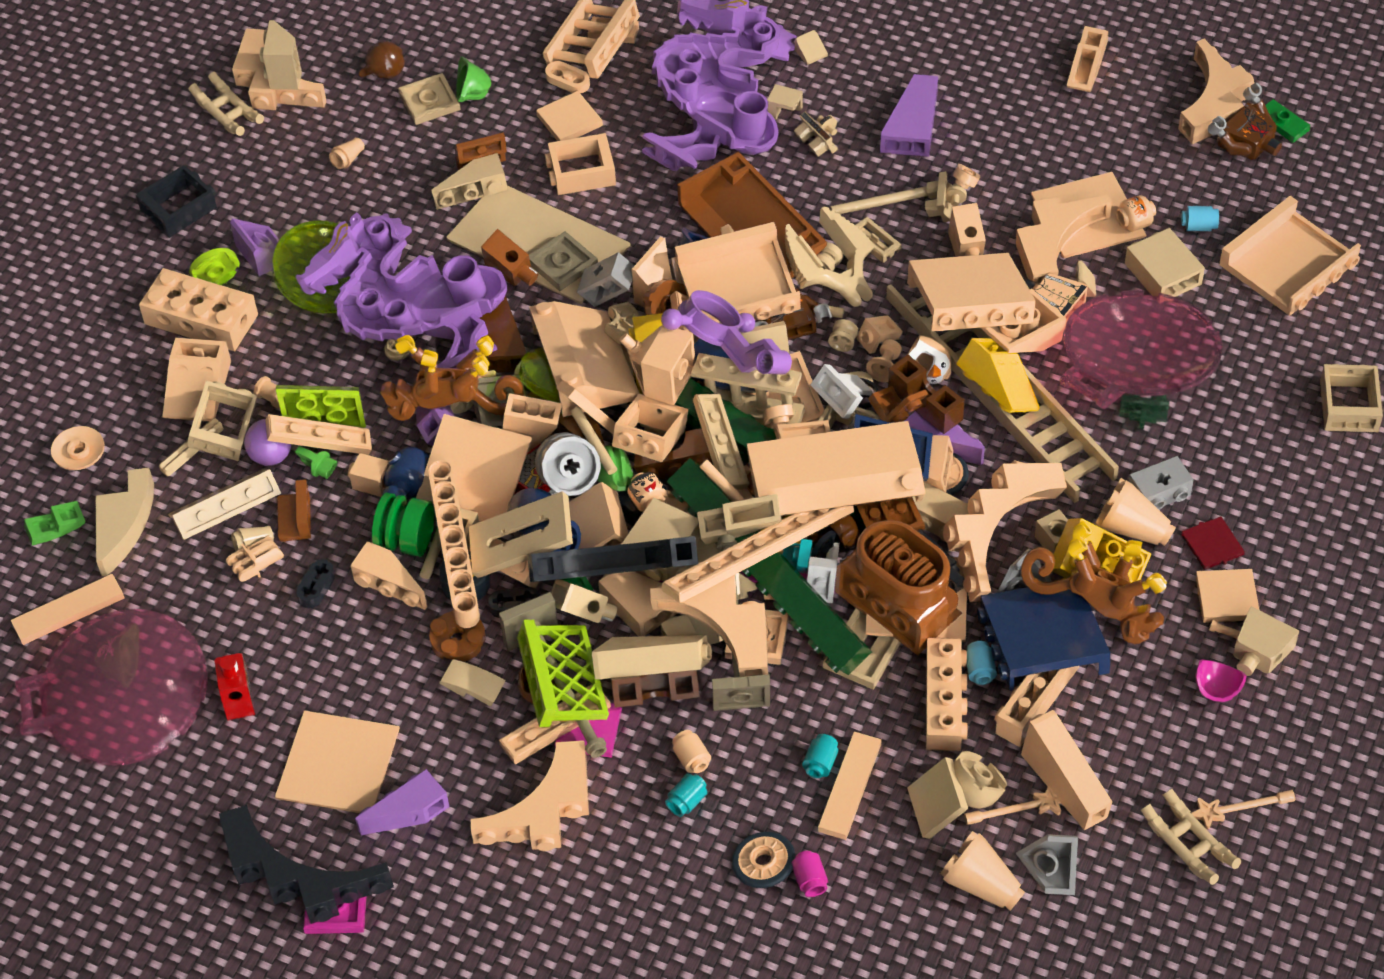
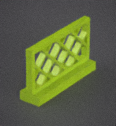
M523 620L517 639L539 727H550L552 721L607 720L609 712L600 679H595L592 648L586 626H536L534 620ZM540 635H548L556 641L550 646L541 640ZM579 635L581 642L576 645L568 640L566 636ZM562 644L572 652L566 657L555 648ZM549 654L561 662L557 668L546 662ZM577 654L586 660L587 664L581 667L571 659ZM567 666L578 674L572 679L561 672V670ZM556 677L567 684V686L560 690L551 681ZM584 677L593 686L588 690L577 681ZM571 688L583 695L579 702L566 694ZM589 699L598 705L599 710H590L583 704ZM562 700L573 708L570 711H559L557 703Z

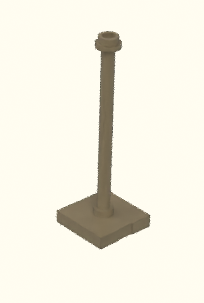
M733 535L720 536L717 542V549L724 551L737 544ZM736 584V596H737V605H738L737 584ZM732 653L734 678L712 679L713 710L770 706L769 674L740 677L738 665Z
M551 592L499 613L503 642L508 652L519 647L517 636L523 620H534L536 626L558 625L555 599ZM540 635L541 640L547 643L544 639L547 635ZM549 654L546 662L557 668L559 665L556 659ZM556 677L553 678L560 690L567 686V684ZM570 689L566 694L578 701L572 689ZM575 720L587 741L585 746L587 754L593 758L602 756L607 751L604 738L596 736L588 720Z

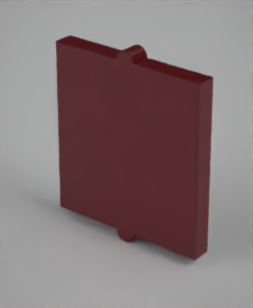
M1221 516L1205 523L1199 522L1197 526L1181 532L1182 537L1204 570L1219 564L1226 565L1228 561L1245 554L1244 549Z

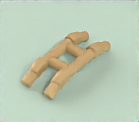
M212 72L208 76L215 89L221 95L211 101L196 83L188 88L198 104L219 121L229 133L238 136L244 134V128L233 121L241 115H244L247 120L258 124L264 121V116L244 103L230 90V87L221 80L216 72ZM228 102L236 107L226 114L219 109Z
M1173 789L1163 794L1171 806L1170 809L1180 820L1179 823L1170 829L1160 815L1158 816L1151 804L1140 810L1156 835L1161 837L1188 865L1193 874L1200 879H1204L1211 885H1214L1219 879V876L1199 859L1200 856L1209 850L1215 858L1222 863L1228 864L1233 869L1240 866L1241 859L1232 854L1229 849L1210 834L1190 813L1191 811L1179 799ZM1188 830H1191L1201 840L1191 849H1188L1178 839Z

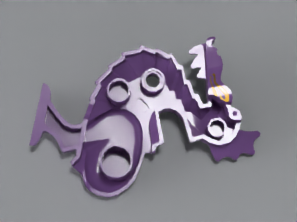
M678 0L677 15L680 25L683 26L687 22L694 29L699 27L708 33L701 35L690 32L688 35H674V38L663 42L661 47L653 51L652 74L656 75L658 87L662 88L667 101H672L680 110H684L692 117L694 132L667 137L654 133H645L643 139L655 146L643 148L642 153L670 170L677 171L680 167L686 166L696 169L697 161L714 159L720 144L727 145L730 149H735L742 154L748 155L769 151L777 142L779 133L777 123L767 111L768 101L766 97L757 92L759 80L754 78V71L739 67L762 64L771 57L788 61V52L795 50V45L792 42L795 41L797 36L787 32L782 25H777L772 19L766 17V6L758 5L750 9L749 0Z
M356 212L350 218L351 226H348L346 221L338 224L334 229L329 245L311 259L310 265L305 268L304 274L296 275L301 290L309 295L315 292L324 294L326 293L324 287L335 285L338 283V279L350 276V279L339 288L341 292L334 304L337 308V316L345 332H351L362 340L366 338L383 341L384 339L397 340L405 335L413 336L423 333L429 336L454 340L445 360L438 364L437 368L456 369L459 361L473 349H479L476 342L481 337L488 335L486 324L480 317L486 313H491L504 300L507 292V284L501 271L493 267L477 265V262L467 255H460L450 259L443 267V275H441L433 255L428 258L419 255L396 276H393L399 264L402 250L407 245L405 238L412 232V229L409 226L403 225L400 218H390L387 213L362 220L361 216ZM494 344L493 351H496L498 349L497 346Z

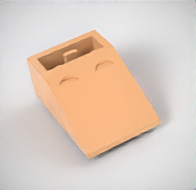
M175 338L169 358L163 418L194 420L205 382L217 381L225 384L231 364L226 341ZM208 400L202 421H210L216 417L220 402Z

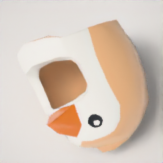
M920 334L907 355H910L927 369L926 376L929 384L941 383L951 375L950 354L940 343Z

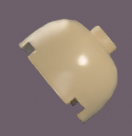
M962 751L954 761V770L962 787L967 806L978 809L991 806L1005 791L1007 782L1004 776L992 763L988 766L981 763L982 756L970 751Z

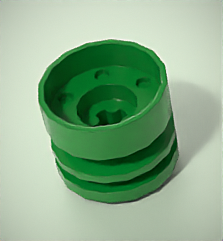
M384 493L374 515L372 526L373 544L387 548L390 551H395L400 545V550L404 554L423 556L430 543L434 527L435 509L433 502L412 498L407 503V499L403 495L396 497L393 493Z

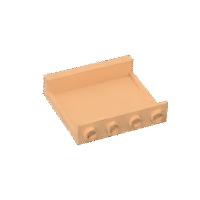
M1291 196L1222 248L1220 259L1221 267L1289 316L1296 310H1302L1311 298L1319 296L1331 282H1337L1342 273L1347 269H1353L1360 259L1358 255L1361 247L1357 243L1351 249H1348L1296 212L1298 201Z
M774 222L675 247L676 263L688 298L697 290L711 292L730 303L739 314H751L755 321L765 320L783 313L789 314L801 309L800 292H796L777 241V229ZM702 311L706 316H708L712 320L722 324L712 315Z
M1009 253L909 261L907 283L910 288L918 287L932 314L931 331L1033 323L1036 300Z

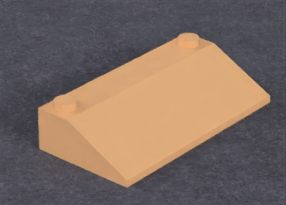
M556 301L541 302L529 307L534 335H539L556 386L561 381L567 382L599 409L632 402L640 394L621 345L604 332L606 324L611 322L607 311ZM558 390L560 403H562L563 417L572 415L571 411L579 406Z
M908 421L747 444L755 498L777 494L781 516L915 496L916 502L922 501L925 496L921 466Z

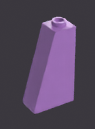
M913 75L881 132L880 153L929 157L938 92V76Z

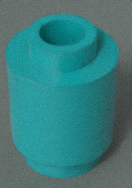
M818 734L811 741L802 763L809 776L821 778L829 775L838 754V742L835 738L827 734Z
M686 774L668 793V798L665 800L666 806L679 817L689 814L707 795L706 782L697 774Z

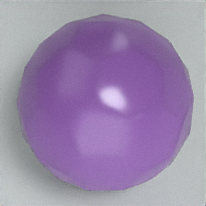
M266 419L255 422L247 430L244 446L251 460L260 465L274 466L288 456L291 444L267 441Z

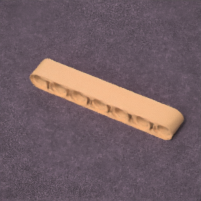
M437 460L430 464L428 474L454 617L460 627L471 628L479 622L480 613L453 469L448 461Z

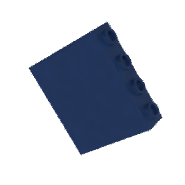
M1029 588L981 595V607L977 608L978 621L980 624H984L986 642H991L993 660L999 662L1001 680H1006L1010 691L1014 690V677L1092 663H1094L1098 675L1110 673V650L1089 603L1081 595L1071 592V589L1045 595L1036 593Z

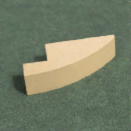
M149 468L128 470V492L96 495V562L101 576H108L125 559L145 528L154 495V481Z

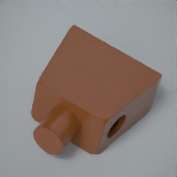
M496 229L481 246L485 266L501 271L505 280L511 285L516 286L522 280L531 286L537 280L539 274L531 268L529 255L499 229Z

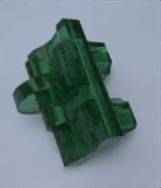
M1128 387L1126 393L1122 394L1119 416L1129 417V420L1140 421L1139 429L1144 430L1145 422L1156 424V421L1167 422L1170 401L1167 400L1165 391L1155 390L1152 392L1151 398L1140 397L1141 390L1139 388Z

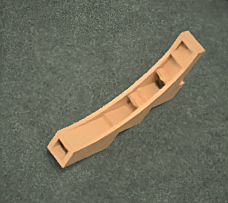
M1061 463L1002 464L992 474L991 483L993 489H979L968 500L967 508L969 515H954L944 525L943 537L947 542L949 551H959V564L963 568L965 577L964 588L968 592L970 602H980L981 595H988L991 592L986 570V556L991 536L998 522L1004 514L1022 504L1036 500L1056 499L1067 488Z

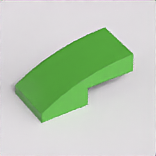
M77 501L51 506L50 514L24 519V527L32 546L59 538L85 524L84 516Z

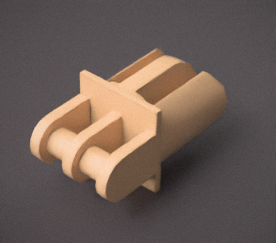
M268 535L247 548L242 543V549L228 556L226 563L229 566H233L232 571L235 574H239L238 579L243 582L255 575L260 578L259 571L282 559L284 554Z

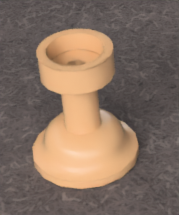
M892 339L883 341L880 347L882 357L870 359L866 366L868 374L873 379L879 382H888L889 368L894 365L891 360L899 357L902 351L901 345Z

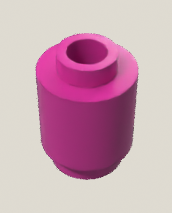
M811 851L798 853L792 861V866L800 891L804 892L806 897H816L823 894L828 888V878L819 854L812 853Z

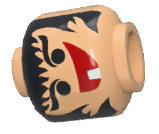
M653 472L636 474L631 479L627 490L630 499L637 509L642 512L645 511L653 498L666 503L668 495L666 487Z

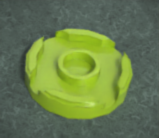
M228 248L212 249L201 254L193 261L189 274L191 277L222 285L234 277L237 273L235 269L239 267L240 263L234 251Z

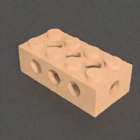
M165 268L161 270L139 304L144 324L192 339L226 341L228 350L234 352L258 316L252 294Z

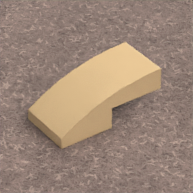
M453 659L439 684L462 697L467 693L491 707L506 680L477 666Z

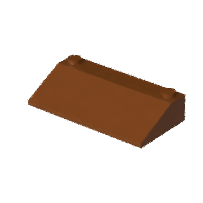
M740 152L677 184L678 205L710 238L722 235L720 229L727 224L735 232L774 222L777 229V241L791 279L794 277V272H792L785 248V229L787 224L793 228L798 236L801 235L816 255L827 246V241Z

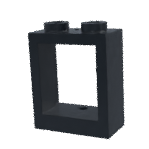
M185 165L136 194L140 211L168 238L217 208L214 198L216 193L212 186L202 182L198 173L191 171ZM186 188L197 196L196 199L172 214H169L160 205Z

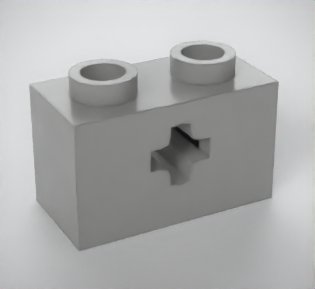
M618 252L584 269L577 293L596 307L629 290L634 265Z
M1178 456L1132 473L1129 476V482L1159 510L1165 505L1176 501H1183L1188 496H1191L1194 481Z

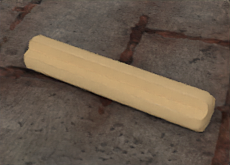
M213 418L201 429L219 434L223 431V426L220 421ZM187 440L159 464L160 471L164 475L170 476L199 450L187 447Z

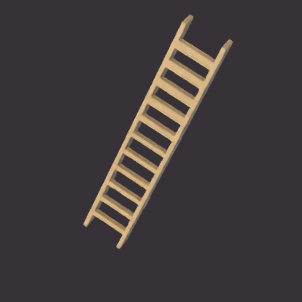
M892 284L887 286V300L919 335L932 338L949 352L951 370L1037 463H1060L1081 450H1084L1090 456L1089 459L1066 472L1063 471L1067 486L1063 492L1074 503L1079 501L1080 488L1074 481L1098 467L1112 481L1117 479L1119 466L1024 365L1023 367L1035 397L1041 406L1039 411H1031L1018 419H1015L1011 413L1001 409L998 405L999 402L995 398L983 393L980 389L981 386L977 382L963 375V370L956 363L966 347L954 353L946 343L969 330H972L979 338H991L982 329H955L939 336L935 331H931L932 316L929 318L925 315L921 317L916 312L917 309L926 305L923 297L908 303ZM1049 415L1058 422L1033 437L1025 430ZM1065 432L1074 439L1050 454L1041 447Z

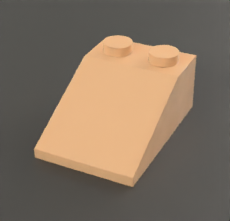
M1030 289L1036 300L1033 323L979 327L1008 353L1044 351L1062 341L1067 318L1033 289Z

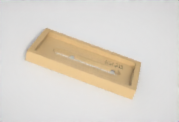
M561 491L469 526L472 574L477 578H481L527 561V554L551 552L573 544L568 495ZM549 520V524L544 530L539 529L507 541L506 544L502 543L490 547V543L497 538Z
M856 608L846 624L864 642L868 636L865 635L866 615ZM878 636L870 649L872 653L852 673L847 675L839 671L836 674L874 690L901 642L894 637ZM824 660L823 668L834 672Z

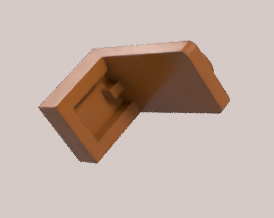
M893 386L873 393L868 399L880 420L890 423L894 421L896 423L905 421L909 418V412L921 407V401L928 393L926 390H923L901 401Z

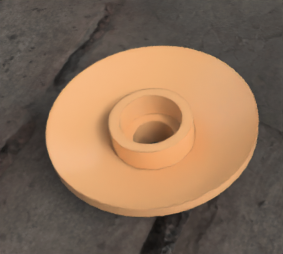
M86 426L72 427L63 431L55 438L51 447V454L55 463L64 469H85L96 463L102 456L105 447L104 440L101 434L93 428Z

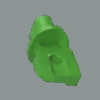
M301 446L295 451L300 460L311 467V474L314 477L320 475L328 479L337 467L338 462L330 458V454L327 451L316 454Z

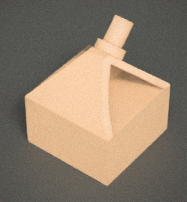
M662 325L641 343L638 340L634 341L627 333L623 334L619 341L628 349L627 352L630 354V360L644 396L674 406L690 379L695 364L693 333L681 329L668 330Z

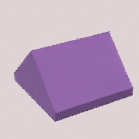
M234 218L231 219L230 225L235 245L258 276L291 261L293 258L269 226Z

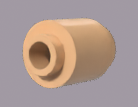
M684 730L673 738V751L688 773H700L708 767L711 755L697 734L692 733L691 730Z

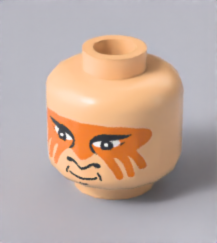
M1142 195L1126 199L1120 203L1119 209L1116 211L1117 220L1122 228H1126L1131 232L1148 227L1153 222V216L1156 215L1155 205Z

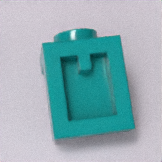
M801 539L800 544L794 543L783 550L784 557L800 573L808 574L812 540Z

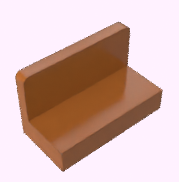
M306 480L295 481L296 494L279 495L277 497L278 538L281 542L311 539L310 493Z

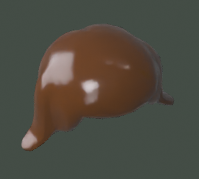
M389 41L374 44L366 53V66L359 71V76L374 75L378 78L386 79L396 77L402 72L405 64L402 48Z
M847 515L807 536V540H812V543H815L824 534L834 530L840 538L839 545L845 549H851L857 545L860 530L855 520L850 515Z

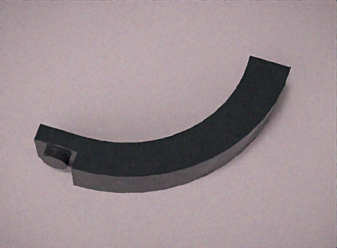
M695 536L527 554L530 582L698 564Z

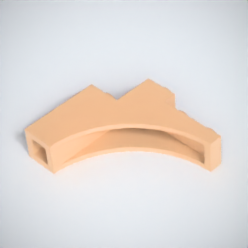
M246 28L232 70L236 86L250 87L248 92L252 108L276 110L277 104L324 108L326 96L323 84L301 79L299 90L270 89L268 79L264 78L265 63L260 60V49L264 47V30Z
M1205 38L1196 42L1194 60L1203 72L1206 89L1192 106L1181 112L1178 127L1191 144L1213 136L1208 132V126L1213 123L1212 120L1221 116L1227 123L1244 107L1242 101L1246 100L1243 96L1244 90L1247 87L1251 88V85L1254 84V79L1250 73L1246 72L1241 65L1231 68L1229 62L1225 61L1218 54L1216 48L1211 46Z
M1109 194L1078 201H1069L1060 204L1058 197L1033 201L1032 220L1034 226L1019 228L1016 233V247L1029 280L1040 284L1047 274L1058 275L1057 258L1064 244L1084 227L1110 218L1112 201Z
M735 575L682 603L677 602L663 592L662 585L650 589L652 610L672 611L696 618L721 636L734 655L740 677L768 674L765 605L755 601H747L737 605Z
M585 741L556 742L554 758L547 775L528 797L500 813L471 819L473 843L490 845L495 842L509 841L519 843L524 840H531L532 850L550 851L554 848H561L560 817L578 818L583 815H589Z

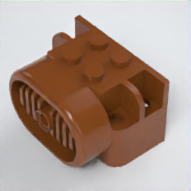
M886 520L868 526L859 536L856 550L837 565L835 592L864 615L868 614L891 632L894 638L916 655H920L927 648V638L938 637L962 614L957 609L958 595L948 586L950 563L947 556L938 546L905 523Z

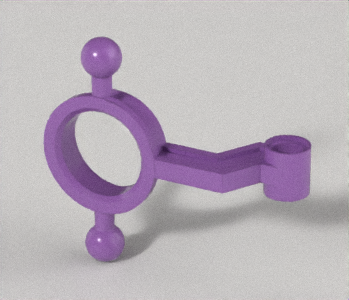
M703 290L694 291L688 300L680 304L677 310L668 309L662 314L661 322L666 329L676 330L681 325H684L700 339L720 346L741 372L749 373L757 369L762 374L783 375L791 368L792 360L790 354L785 350H780L772 339L764 338L750 345L740 332H750L755 327V319L751 314H739L730 303L711 292ZM702 311L712 315L722 324L712 320L711 318L706 316Z

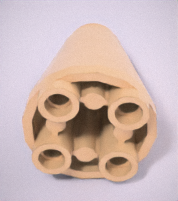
M1120 478L1111 497L1106 501L1095 522V525L1106 531L1156 545L1160 543L1163 546L1167 544L1176 528L1133 484Z
M972 831L958 850L962 855L958 857L954 854L940 874L944 876L943 880L948 884L1001 908L1005 906L1011 911L1025 891L1019 888L1021 884L987 840L980 833L977 835Z

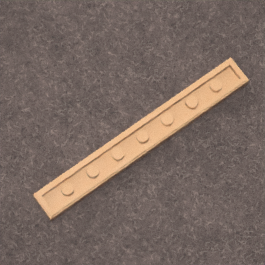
M853 505L793 514L783 519L782 522L770 526L662 583V591L677 602L682 603L854 512Z

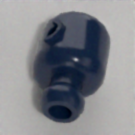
M406 447L396 451L394 458L388 462L389 466L383 478L386 487L383 494L393 493L396 497L403 495L406 499H412L417 497L419 488L422 486L429 455L418 448Z

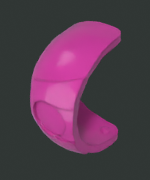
M1199 660L1195 680L1202 696L1216 702H1227L1242 690L1246 681V674L1219 662Z

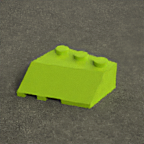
M276 385V394L281 414L284 417L360 428L366 427L359 387Z

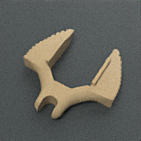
M828 207L820 209L819 223L848 259L847 271L839 274L828 269L824 270L822 268L824 266L804 238L801 235L798 236L789 224L786 225V254L800 289L820 284L840 293L854 307L861 305V298L864 301L871 300L873 292L863 275V260L876 246L872 244L873 242L870 241V238L861 229L859 230L857 226H854L845 217H841L838 212L830 211Z

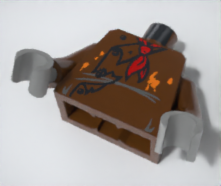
M1259 83L1252 84L1251 88L1247 87L1243 92L1244 98L1252 100V104L1247 103L1227 123L1223 117L1217 116L1212 120L1213 123L1208 126L1210 134H1218V146L1226 149L1230 155L1243 156L1254 160L1263 151L1276 156L1282 147V143L1274 139L1277 125L1270 116L1263 100H1260L1258 97L1262 93V87Z
M800 292L801 309L789 314L775 315L765 320H756L755 327L784 321L788 340L816 333V319L820 323L822 322L821 318H831L832 315L828 304H818L809 296L802 295Z

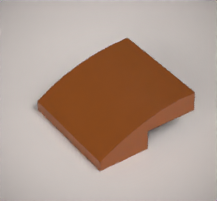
M504 132L456 144L455 159L457 169L460 170L474 159L498 153L500 162L506 161L505 152L507 150Z
M912 497L856 505L866 528L876 522L892 520L905 523L916 531L925 529V524Z

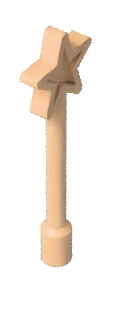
M1048 786L1045 793L1035 792L1033 794L1034 801L984 812L978 810L964 813L966 825L981 822L986 818L1040 807L1039 814L1051 810L1055 814L1060 815L1061 808L1059 804L1061 802Z
M1293 790L1279 792L1275 796L1218 807L1220 802L1218 799L1208 804L1201 798H1198L1197 805L1199 809L1194 811L1192 815L1197 820H1203L1205 828L1209 830L1212 821L1223 822L1225 820L1224 813L1273 803L1284 804L1294 802L1295 795Z

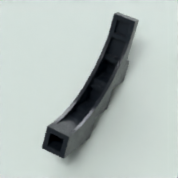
M247 805L219 813L232 869L238 885L255 882L260 878L266 877L274 904L289 902L294 898L302 896L311 924L325 922L332 917L340 915L337 905L352 903L359 898L372 894H381L388 889L394 888L387 862L359 871L341 872L312 868L285 857L268 844L255 827Z

